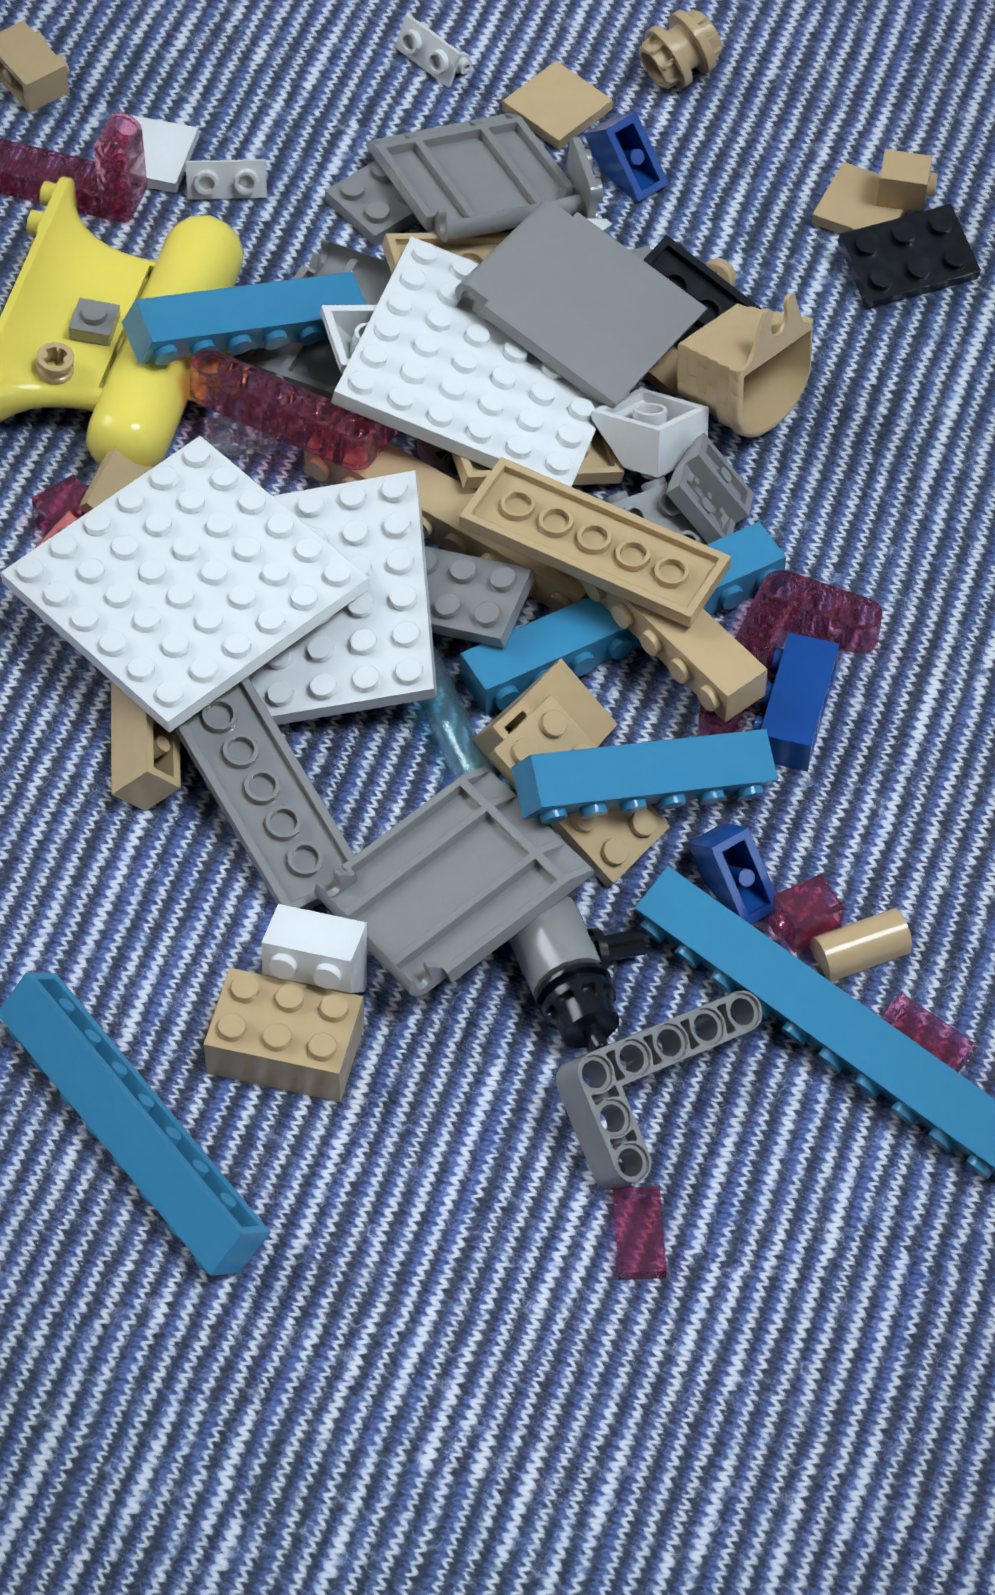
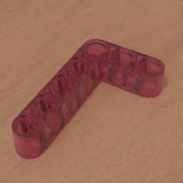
M122 112L112 113L108 117L94 145L95 161L0 138V194L40 203V190L44 181L57 183L60 177H69L75 183L77 212L116 222H129L134 217L148 186L141 125L129 114Z
M214 350L200 351L191 360L189 395L195 403L350 470H362L369 467L399 432L396 429L332 404L331 400L221 352Z
M777 570L769 573L763 580L735 639L768 669V679L771 673L776 648H783L789 632L839 643L840 649L852 653L865 654L871 652L878 645L882 609L876 601L790 571ZM756 702L727 722H724L714 711H708L701 705L697 736L742 732Z

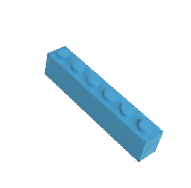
M353 272L136 299L124 317L122 325L139 365L149 363L166 365L178 359L193 358L194 360H202L214 354L228 352L231 355H238L257 348L274 350L286 344L301 343L303 345H310L319 340L329 339L320 313L321 305L367 304Z
M767 729L533 754L512 767L522 818H540L542 824L562 821L568 818L567 814L580 813L582 819L595 818L607 814L608 809L620 808L621 814H632L647 809V805L659 804L662 810L673 809L685 805L686 800L698 799L699 805H708L724 800L726 795L736 794L738 800H749L762 796L764 794L763 788L778 780Z

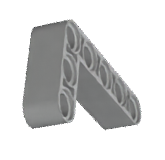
M737 991L572 1059L560 1066L556 1074L557 1089L592 1175L600 1186L609 1190L626 1187L644 1180L651 1170L650 1154L622 1086L754 1030L762 1020L763 1011L759 1000L751 992ZM730 1009H732V1011L735 1014L736 1022L733 1020L731 1016ZM694 1024L699 1029L700 1037L695 1033ZM657 1039L662 1044L663 1053L658 1048ZM620 1054L625 1059L626 1069L623 1068L620 1062ZM582 1070L588 1075L589 1086L583 1080ZM600 1113L606 1119L607 1129L601 1124ZM618 1157L624 1163V1173L619 1168Z

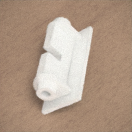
M405 14L395 46L397 50L448 88L451 87L455 74L461 73L464 75L470 71L472 62L469 60L470 57L466 52H460L452 45H449L444 39L430 30L427 23L418 22L409 14Z
M265 159L186 161L188 200L267 198V167Z

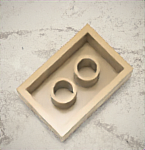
M229 968L204 1042L206 1072L208 1074L341 1102L365 1026L363 996Z

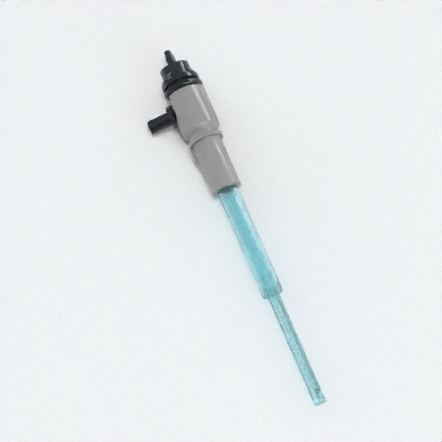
M433 646L438 698L418 702L454 780L465 773L483 766L488 767L495 774L488 757L472 740L477 733L438 650ZM565 896L511 937L508 942L535 999L536 1007L542 1013L548 1026L559 1031L563 1042L572 1048L590 1047L591 1051L608 1045L606 1039L615 1032L619 1025V1015L614 1007L616 990L611 982V974L607 970L609 961L645 955L647 953V947L644 943L646 936L643 930L639 931L638 929L604 935L598 927L587 929L576 903L571 897Z

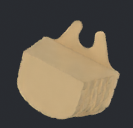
M788 293L784 298V313L779 311L773 312L768 308L761 310L752 306L734 305L678 343L677 386L679 396L690 402L709 407V414L719 420L720 423L732 428L738 435L753 438L767 433L778 426L790 413L806 388L811 372L813 319L801 316L795 294Z

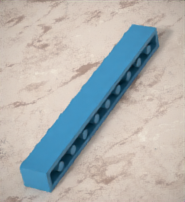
M668 866L635 906V910L642 921L639 927L649 937L658 943H661L664 938L677 947L674 951L675 954L689 966L696 969L701 964L712 972L710 979L725 992L731 994L735 989L737 991L751 992L761 1004L763 1019L767 1020L772 1015L784 1024L781 1030L794 1042L803 1046L808 1041L820 1050L817 1056L830 1068L840 1072L844 1067L857 1077L854 1083L866 1094L874 1099L881 1094L893 1103L891 1110L906 1123L914 1125L916 1121L920 1122L931 1130L928 1137L947 1152H951L953 1148H956L968 1157L965 1163L975 1173L987 1180L991 1175L995 1177V1099L671 867Z

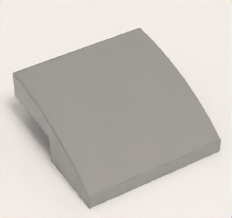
M705 433L698 436L688 448L676 467L666 491L668 497L708 544L734 532L735 524L749 516L754 496L752 490Z

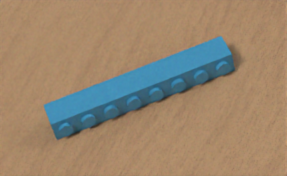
M760 521L707 544V546L731 556L730 568L703 607L710 615L724 609H733L741 604L742 601L760 593H769L784 583L786 556ZM587 597L512 630L505 648L480 644L462 652L461 680L485 716L498 710L506 709L560 658L576 676H583L594 667L612 659H621L642 645L640 640L629 629H623L615 622L611 612L604 605Z
M26 972L0 1008V1018L8 1027L10 1036L24 1046L34 1059L36 1068L47 1075L59 1089L62 1100L73 1107L85 1121L88 1132L100 1140L111 1153L114 1164L129 1175L140 1189L141 1197L155 1207L167 1222L168 1230L186 1245L194 1255V1261L197 1266L210 1276L240 1273L271 1233L270 1230L56 973Z

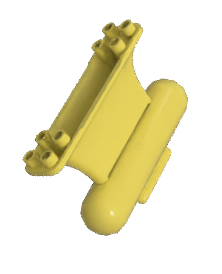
M62 176L57 183L44 181L40 190L39 202L40 205L47 207L44 212L31 210L29 213L26 230L28 234L36 235L31 243L30 251L0 316V423L17 413L37 408L55 407L91 411L93 414L87 429L86 444L98 466H100L105 455L115 447L133 463L145 467H155L166 458L188 400L205 405L215 404L236 355H231L228 352L214 354L202 360L185 358L175 360L166 365H157L156 363L139 365L122 321L136 299L234 287L241 271L244 255L240 238L229 224L211 215L190 216L178 222L168 233L157 261L136 257L107 245L86 228L77 212L76 191L73 179ZM79 298L120 305V319L110 346L69 339V325ZM59 342L72 349L74 353V374L67 382L49 384L39 378L37 374V352L45 344ZM54 360L48 362L49 365H51L52 362L55 363L54 366L63 365V362H59V364H56V361Z

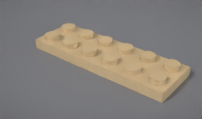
M500 457L459 515V527L689 628L731 565V556L503 457Z

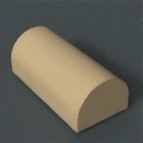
M893 908L811 938L809 948L825 977L830 982L910 954L912 938L904 916L897 908Z

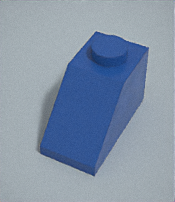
M637 112L614 116L584 133L600 170L634 202H639L669 184Z
M722 823L688 842L704 883L725 907L752 925L782 907L748 827Z

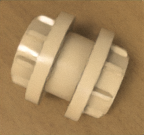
M695 9L689 12L677 10L668 18L670 29L667 31L659 25H654L645 32V41L639 47V57L649 76L662 88L670 89L677 85L680 89H683L693 81L692 69L696 68L699 72L706 74L716 67V58L722 51L720 36L711 21L702 12Z

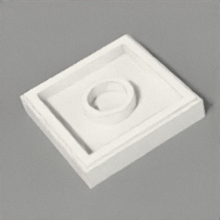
M123 114L100 167L101 179L177 193L186 171V161H190L199 139L198 127Z

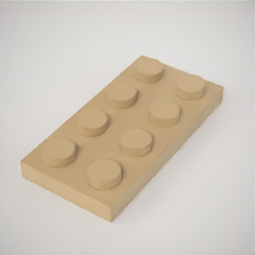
M549 695L487 755L515 785L512 767L529 755L597 748L598 746L552 695ZM647 805V809L632 814H621L620 808L608 809L607 814L590 819H582L580 813L567 814L568 818L549 824L594 870L599 880L608 887L614 884L670 827L651 805Z

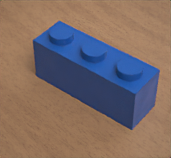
M789 632L784 649L776 648L771 667V673L776 674L774 683L766 682V692L761 702V707L767 708L764 717L757 715L753 730L767 729L774 764L808 772L836 672L839 643Z

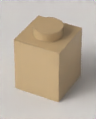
M885 149L876 206L917 212L924 211L926 197L935 196L938 173L931 172L933 156Z

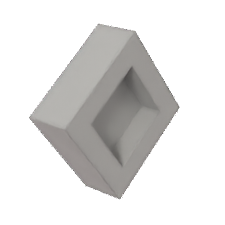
M79 298L69 325V339L110 346L120 319V305Z

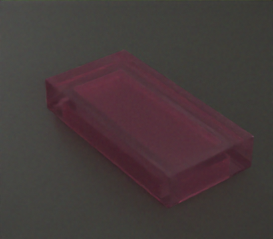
M660 1186L612 1188L618 1280L666 1278L667 1267Z

